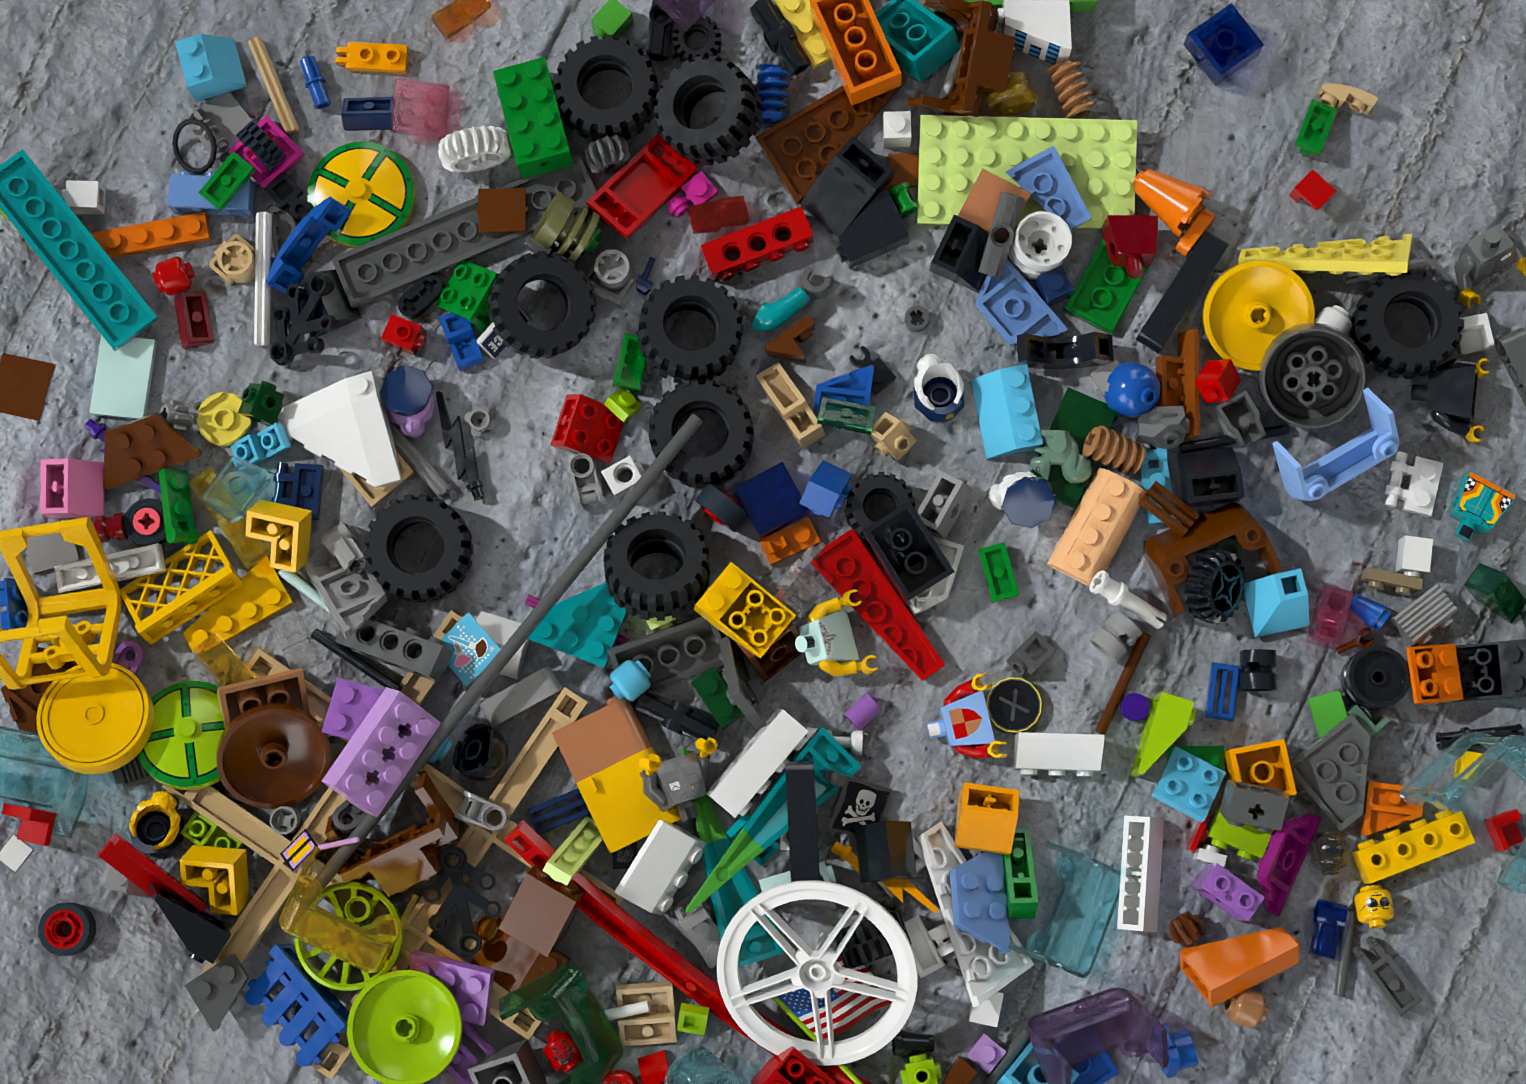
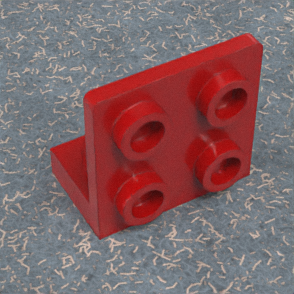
M582 394L566 395L550 446L557 449H571L587 454L601 462L611 463L624 422L609 410L604 403Z

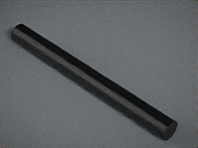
M1288 424L1264 428L1266 436L1262 439L1288 435ZM1227 435L1181 443L1179 451L1180 453L1195 452L1234 445L1237 442Z
M315 629L312 632L311 638L383 687L398 691L402 690V685L346 647L336 643L334 639L319 629Z

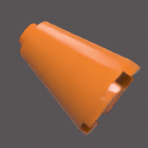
M1147 169L1145 172L1141 170L1133 181L1135 185L1134 192L1179 238L1183 237V229L1187 231L1203 209L1206 208V206L1202 205L1204 199L1210 200L1211 192L1207 189L1152 169Z

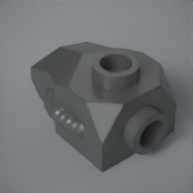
M1247 391L1238 395L1233 393L1229 401H1222L1221 404L1215 407L1221 429L1227 436L1235 439L1241 449L1266 436L1262 426V413L1256 404L1253 403Z
M1183 406L1155 407L1150 412L1142 414L1138 418V430L1135 435V441L1162 449H1172L1183 443L1185 434H1189L1190 431L1189 419L1185 418Z

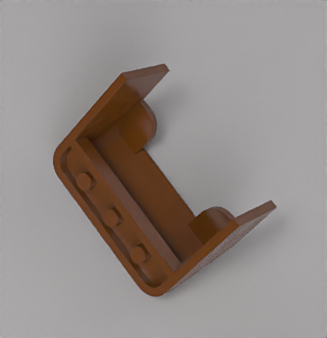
M1233 502L1199 516L1183 537L1169 529L1151 537L1145 543V557L1173 618L1185 612L1174 586L1183 582L1188 577L1187 572L1190 569L1185 556L1235 535L1243 549L1248 551L1257 550L1269 576L1282 570L1265 530L1243 505Z

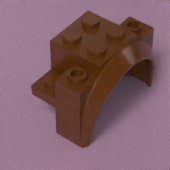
M925 0L924 6L943 12L951 17L963 34L955 84L958 85L948 96L941 99L927 95H921L920 99L908 97V105L954 116L978 117L983 106L982 93L1006 92V87L1010 81V64L1015 54V37L994 32L997 26V9L991 8V2L984 0L974 2L963 0Z
M426 770L418 773L420 776L419 786L414 791L429 813L430 818L427 819V824L421 828H418L415 824L382 841L365 838L341 868L340 876L345 883L354 879L360 883L368 880H377L389 897L397 892H405L412 885L420 881H428L437 874L441 846L450 845L458 838L460 822L454 817V813L433 784ZM333 814L328 817L325 835L329 841L335 842L347 839L350 834H342L334 827Z

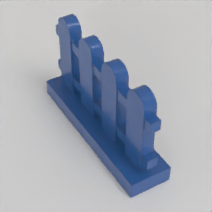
M275 944L269 951L273 958H269L265 962L268 968L257 980L251 979L247 983L250 988L245 994V1001L250 1006H257L263 1003L267 1007L262 1014V1021L265 1025L275 1026L280 1023L284 1027L279 1034V1041L283 1046H293L297 1043L301 1047L296 1055V1061L300 1066H311L313 1063L319 1065L323 1061L320 1055L332 1042L337 1044L342 1039L339 1033H347L349 1011L328 987L314 980L306 972L296 950L291 944ZM281 981L285 988L273 1000L269 994ZM298 1001L302 1008L290 1021L286 1014ZM316 1022L319 1029L307 1041L303 1035Z

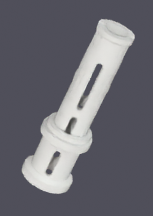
M1104 570L1099 571L1093 577L1089 586L1092 593L1101 594L1107 598L1108 603L1111 605H1121L1153 625L1156 629L1164 625L1158 619L1161 618L1166 621L1167 614L1129 592L1125 583L1116 582L1111 579Z

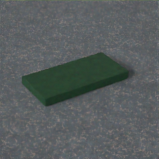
M1068 387L1049 430L1069 431L1078 444L1079 454H1083V445L1091 430L1098 426H1105L1110 430L1116 413L1107 406V403ZM1090 455L1087 456L1088 460H1091V467L1093 469V466L1096 461L1093 460L1092 456ZM1051 465L1048 482L1051 484L1053 493L1056 495V501L1075 509L1087 480L1079 484L1070 483L1063 477L1061 465ZM1033 469L1031 470V472L1035 474L1037 477H1041V475L1036 473Z

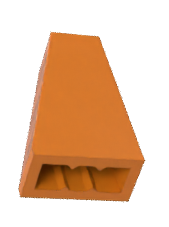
M1281 926L1185 948L1179 951L1180 968L1208 1004L1214 1007L1299 963L1298 950H1300V945L1296 937L1292 934L1289 935Z

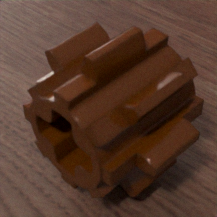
M1190 911L1182 913L1168 923L1171 929L1168 934L1175 944L1180 943L1183 948L1193 944L1205 935L1201 929L1204 927V924L1198 915H1192Z

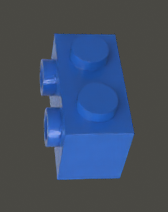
M822 460L810 478L799 504L810 508L817 515L830 518L835 509L840 511L844 501L849 496L850 489L853 486L849 484L852 473Z

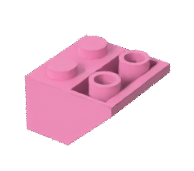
M69 458L41 459L40 514L50 519L105 516L104 462Z

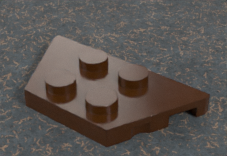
M158 412L111 428L105 432L103 487L107 490L158 472L164 468L198 458L202 455V451L198 447L194 448L183 438L184 435L176 428L171 427L168 421Z
M37 647L36 653L43 652L46 648ZM75 661L65 662L59 669H51L47 663L34 664L31 677L65 672L78 664ZM53 681L30 684L23 689L16 690L8 689L6 685L1 688L4 699L10 706L12 719L16 722L21 733V741L24 744L29 745L38 734L37 710L43 694Z

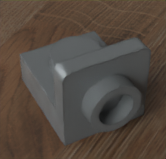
M1035 631L1006 661L1016 674L1027 680L1056 650Z

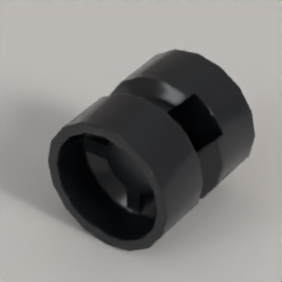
M1250 649L1239 651L1240 667L1244 669V672L1240 674V690H1277V674L1272 672V669L1276 667V650ZM1257 665H1260L1261 671H1256Z

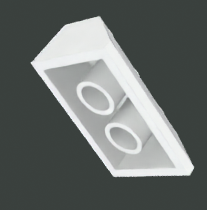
M1019 732L1014 736V769H1020L1021 775H1037V770H1048L1049 776H1065V771H1076V776L1093 777V772L1101 770L1104 735Z
M659 819L614 892L650 913L662 915L663 912H666L673 903L672 897L677 889L686 883L688 879L687 873L692 865L696 864L702 857V849L706 843L681 826Z

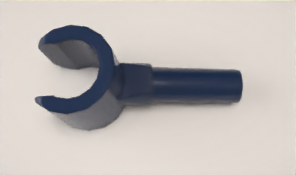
M649 257L644 272L636 280V290L644 296L648 295L654 284L648 280L656 261L653 257Z

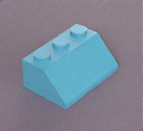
M1027 364L999 369L971 380L986 460L1034 451V448L1042 447L1043 442Z

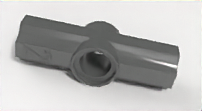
M1005 192L1000 193L978 272L994 277H1002L1009 249L1014 240V232L1024 201L1023 197ZM1000 227L1006 228L1009 232L1008 238L1003 242H997L994 239V232Z

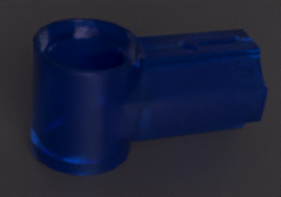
M1323 899L1317 900L1313 914L1315 927L1309 953L1335 959L1340 931L1344 929L1348 916L1347 905Z

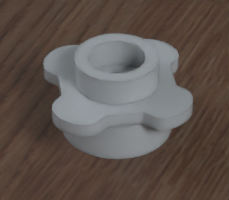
M481 405L478 409L465 414L464 419L471 426V434L475 437H479L482 432L493 430L496 427V421L491 419L490 409L486 405ZM478 419H483V422L478 423Z

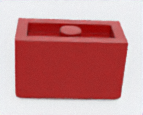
M3 804L1 814L21 818L17 834L18 840L49 846L56 813L31 807Z

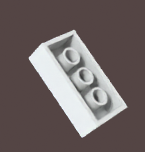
M776 709L765 722L766 726L759 729L706 792L708 796L734 818L738 814L741 816L746 814L753 805L750 801L756 793L761 795L771 784V781L768 780L774 772L780 773L785 768V762L790 761L787 759V756L792 750L798 752L808 740L805 735L809 731L783 709Z

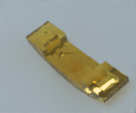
M209 467L188 482L231 542L232 548L247 569L271 554L263 540L245 536L247 515L212 467Z

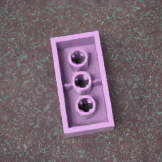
M386 687L322 782L361 811L378 817L441 722L401 691Z

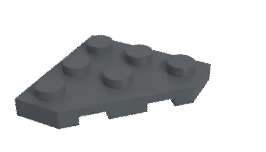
M1353 713L1290 761L1293 776L1340 832L1364 813L1371 734Z

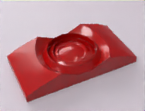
M657 134L587 200L586 205L627 239L645 226L666 202L679 193L680 187L693 177L698 167L687 158L679 155Z

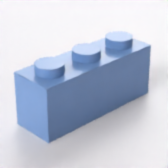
M181 171L179 175L170 174L167 206L174 213L195 214L206 212L208 215L254 216L256 184L251 178L221 212L198 193L214 172H208L205 176L195 175V173Z

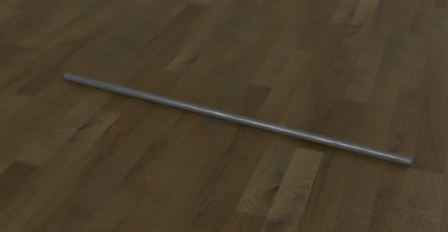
M692 414L444 718L379 816L375 817L366 814L347 838L359 837L360 841L340 846L283 916L282 921L291 928L295 926L701 426L703 421L699 417Z

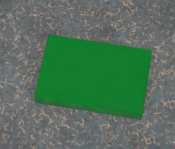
M1102 239L1063 311L1112 335L1144 275L1140 278L1132 279L1128 277L1127 267H1114L1111 264L1104 239ZM1149 266L1144 267V275L1147 272Z

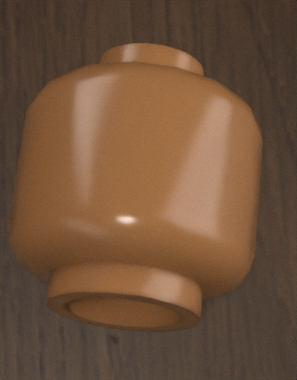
M1247 989L1224 1001V1012L1227 1013V1017L1231 1022L1254 1028L1260 1021L1264 1022L1268 1016L1269 1007L1265 1005V998L1262 993Z

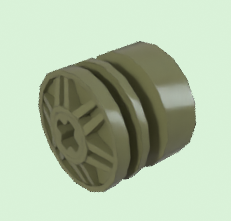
M559 191L541 217L531 241L546 250L556 241L559 243L556 253L563 255L569 249L565 260L570 258L576 261L592 241L600 215L593 211L585 221L584 219L588 212L586 206H583L576 215L573 214L575 200Z

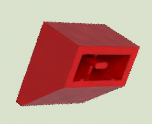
M792 1046L769 1059L751 1080V1083L835 1084L836 1081Z

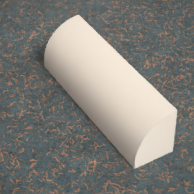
M1124 816L1117 929L1157 932L1164 819Z

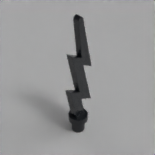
M437 391L436 399L444 445L447 449L451 442L453 444L457 479L460 480L466 471L468 480L466 488L468 492L472 493L474 501L481 500L485 496L482 491L483 483L479 480L475 448L472 447L466 456L461 418L458 416L451 426L443 393Z

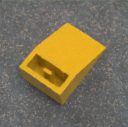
M730 562L695 604L693 609L715 628L760 659L796 616L732 562Z

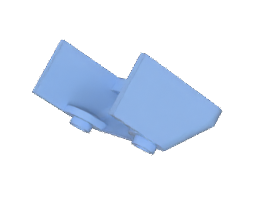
M1369 388L1363 390L1371 429L1306 467L1302 468L1278 441L1272 443L1284 489L1292 499L1303 501L1320 499L1325 494L1397 452L1399 437L1394 413Z

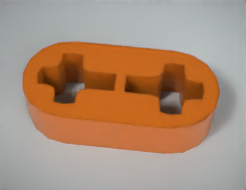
M1204 208L1180 239L1175 250L1187 257L1205 231L1211 226L1216 215Z

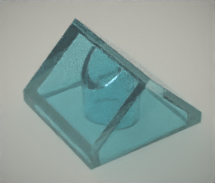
M231 455L200 499L229 522L235 524L245 518L247 510L253 507L275 477V474Z

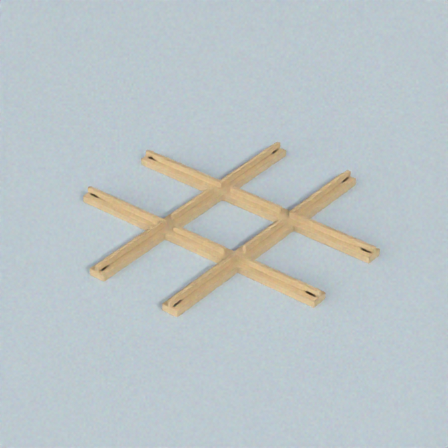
M450 611L433 637L441 640L462 617ZM258 648L243 672L256 679L290 671L291 669ZM257 666L258 668H260L262 671H264V672L267 673L268 675L264 674L263 672H261L260 670H258V669L255 668V667ZM408 672L400 683L403 686L401 692L421 706L437 682ZM305 680L310 715L323 726L332 697ZM564 687L487 801L504 807L512 817L558 749L552 732L577 721L588 705V702ZM572 698L571 701L569 702V704L567 705V707L565 708V710H564L563 713H562L561 711L563 710V708L565 707V705L567 704V702L569 701V699ZM341 738L345 742H349L348 739ZM426 763L420 772L426 770L454 814L459 812L465 797L463 795L464 790L470 791L429 763ZM417 774L409 784L414 789L419 786L420 776ZM163 785L162 788L275 865L231 928V936L214 964L208 962L200 975L234 953L243 965L298 883L300 882L308 887L326 864L316 858L320 851H316L293 873L280 855L292 841L283 834L276 833L270 825L213 786L186 791ZM329 787L293 840L306 828L318 845L327 843L329 839L325 835L328 817L346 799ZM495 811L491 814L490 822L493 826H498L502 822L503 817L500 811ZM511 820L507 829L497 832L463 821L470 827L457 844V847L465 851L467 863L477 868L493 843H495L532 868L504 841L505 837L516 828L517 823ZM456 855L450 856V865H457L459 862ZM583 868L579 870L584 877L589 879L600 891L608 895V898H611L620 906L624 898L616 894L614 889ZM337 873L326 887L344 882V880ZM462 873L464 885H466L470 877ZM451 876L441 888V897L437 902L428 903L422 896L407 919L401 916L404 927V943L400 957L390 972L408 970L411 954L415 950L468 963L431 937L434 930L429 926V919L437 913L453 888ZM351 889L336 892L344 912L347 901L351 899ZM430 889L427 892V897L430 900L436 898L437 892L434 889ZM364 890L359 891V896L372 900L373 896ZM329 896L324 898L327 902L332 904ZM358 901L354 905L353 910L357 917L360 918L366 913V905L362 901ZM379 902L374 909L373 915L365 921L363 926L390 914L388 908ZM435 917L433 925L437 927L442 919ZM393 920L370 930L375 935L396 937ZM388 943L389 946L383 953L388 959H390L393 953L394 943ZM379 961L371 971L372 977L384 968V965ZM493 980L489 1013L527 1040H530L539 1028L545 1015ZM362 989L357 991V993L347 1006L346 1009L349 1011V1013L353 1005V1002L355 1001L356 997ZM517 1017L526 1022L527 1024H529L531 1027L525 1025L523 1022L518 1020ZM339 1033L342 1039L337 1044L332 1042L320 1055L324 1061L330 1051H332L324 1064H322V1061L319 1065L314 1063L311 1065L331 1080L335 1078L351 1054L347 1033Z

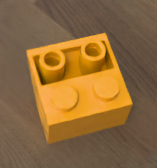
M964 782L958 795L954 847L1010 855L1018 819L1020 790Z

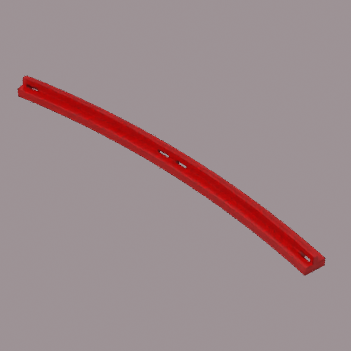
M523 820L504 839L532 867L535 864L545 866L547 861L556 852L550 844H547V841L542 839ZM581 872L574 876L571 882L575 883L578 889L585 892L578 907L582 912L670 983L701 1006L709 1007L711 1013L756 1043L732 1018L721 996L719 985L714 979L708 977L705 972H702L694 964L688 962L677 951L671 949L663 940H660L649 929L641 925L638 920H635L627 911L619 907L616 902L608 898V895L600 891ZM758 1012L763 1017V1019H765L768 1023H770L778 1030L793 1037H796L789 1031L784 1030V1028H781V1026H778V1024H775V1022H772V1020H769V1018H766V1016ZM817 1065L836 1081L835 1084H855L838 1065ZM853 1073L863 1084H872L856 1073Z

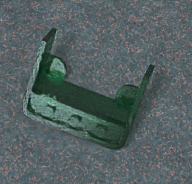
M575 964L562 965L499 998V1016L502 1021L526 1008H529L533 1017L539 1021H550L558 1016L562 1019L585 1062L577 1065L573 1069L571 1076L556 1084H600L623 1056V1043L584 973Z

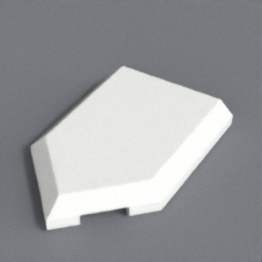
M932 536L955 572L906 602L913 616L948 599L964 545Z

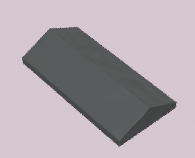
M701 615L607 649L614 669L626 660H632L633 662L639 660L652 676L649 679V690L651 691L707 671L712 667L715 668L723 665L719 658V652H721L719 640L722 639L719 630Z

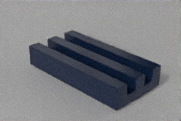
M579 788L527 809L536 829L535 831L539 835L590 814ZM577 796L578 801L539 817L536 815L538 811ZM581 806L582 811L544 827L540 825L542 821Z

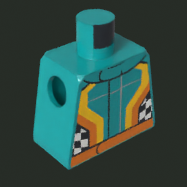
M1470 470L1464 473L1460 478L1449 513L1451 518L1460 522L1454 535L1461 540L1470 542L1475 530L1482 534L1489 532L1517 495Z

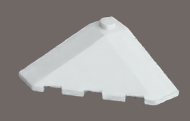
M372 371L345 378L282 407L278 415L279 423L283 422L290 441L293 438L304 444L306 450L320 458L328 457L335 461L336 467L352 476L355 473L367 479V484L376 489L402 481L387 407L379 394L382 384Z

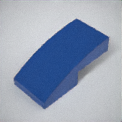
M452 313L440 316L442 328L459 371L485 362L471 323Z

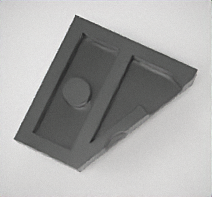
M234 953L184 986L214 1032L222 1025L221 1022L229 1009L234 1005L237 995L244 988L250 977Z

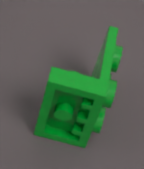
M465 261L456 267L435 305L442 310L468 320L479 330L485 332L493 323V321L489 320L488 315L490 312L488 297L491 295L493 282L498 278L499 274Z

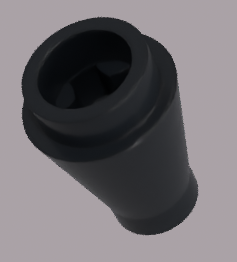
M900 1030L892 1039L893 1055L900 1056V1058L933 1052L935 1047L933 1034Z

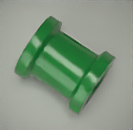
M908 182L901 183L889 190L901 218L913 214L920 207L919 203L914 201L909 191L910 185Z

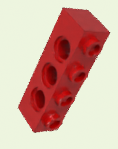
M802 206L700 246L712 280L723 282L735 276L734 273L739 271H753L760 267V263L770 260V262L778 261L785 257V253L790 251L801 252L808 249L810 244L813 243V233ZM780 232H787L791 237L789 240L782 242L776 238V235ZM760 241L766 246L762 251H754L751 245L754 242ZM731 251H736L740 254V258L736 261H729L726 259V255Z

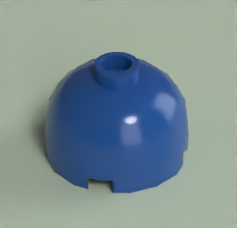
M1123 362L1108 377L1107 382L1110 385L1108 392L1105 391L1107 406L1113 412L1135 418L1150 412L1157 405L1161 394V385L1157 375L1147 366L1136 362Z

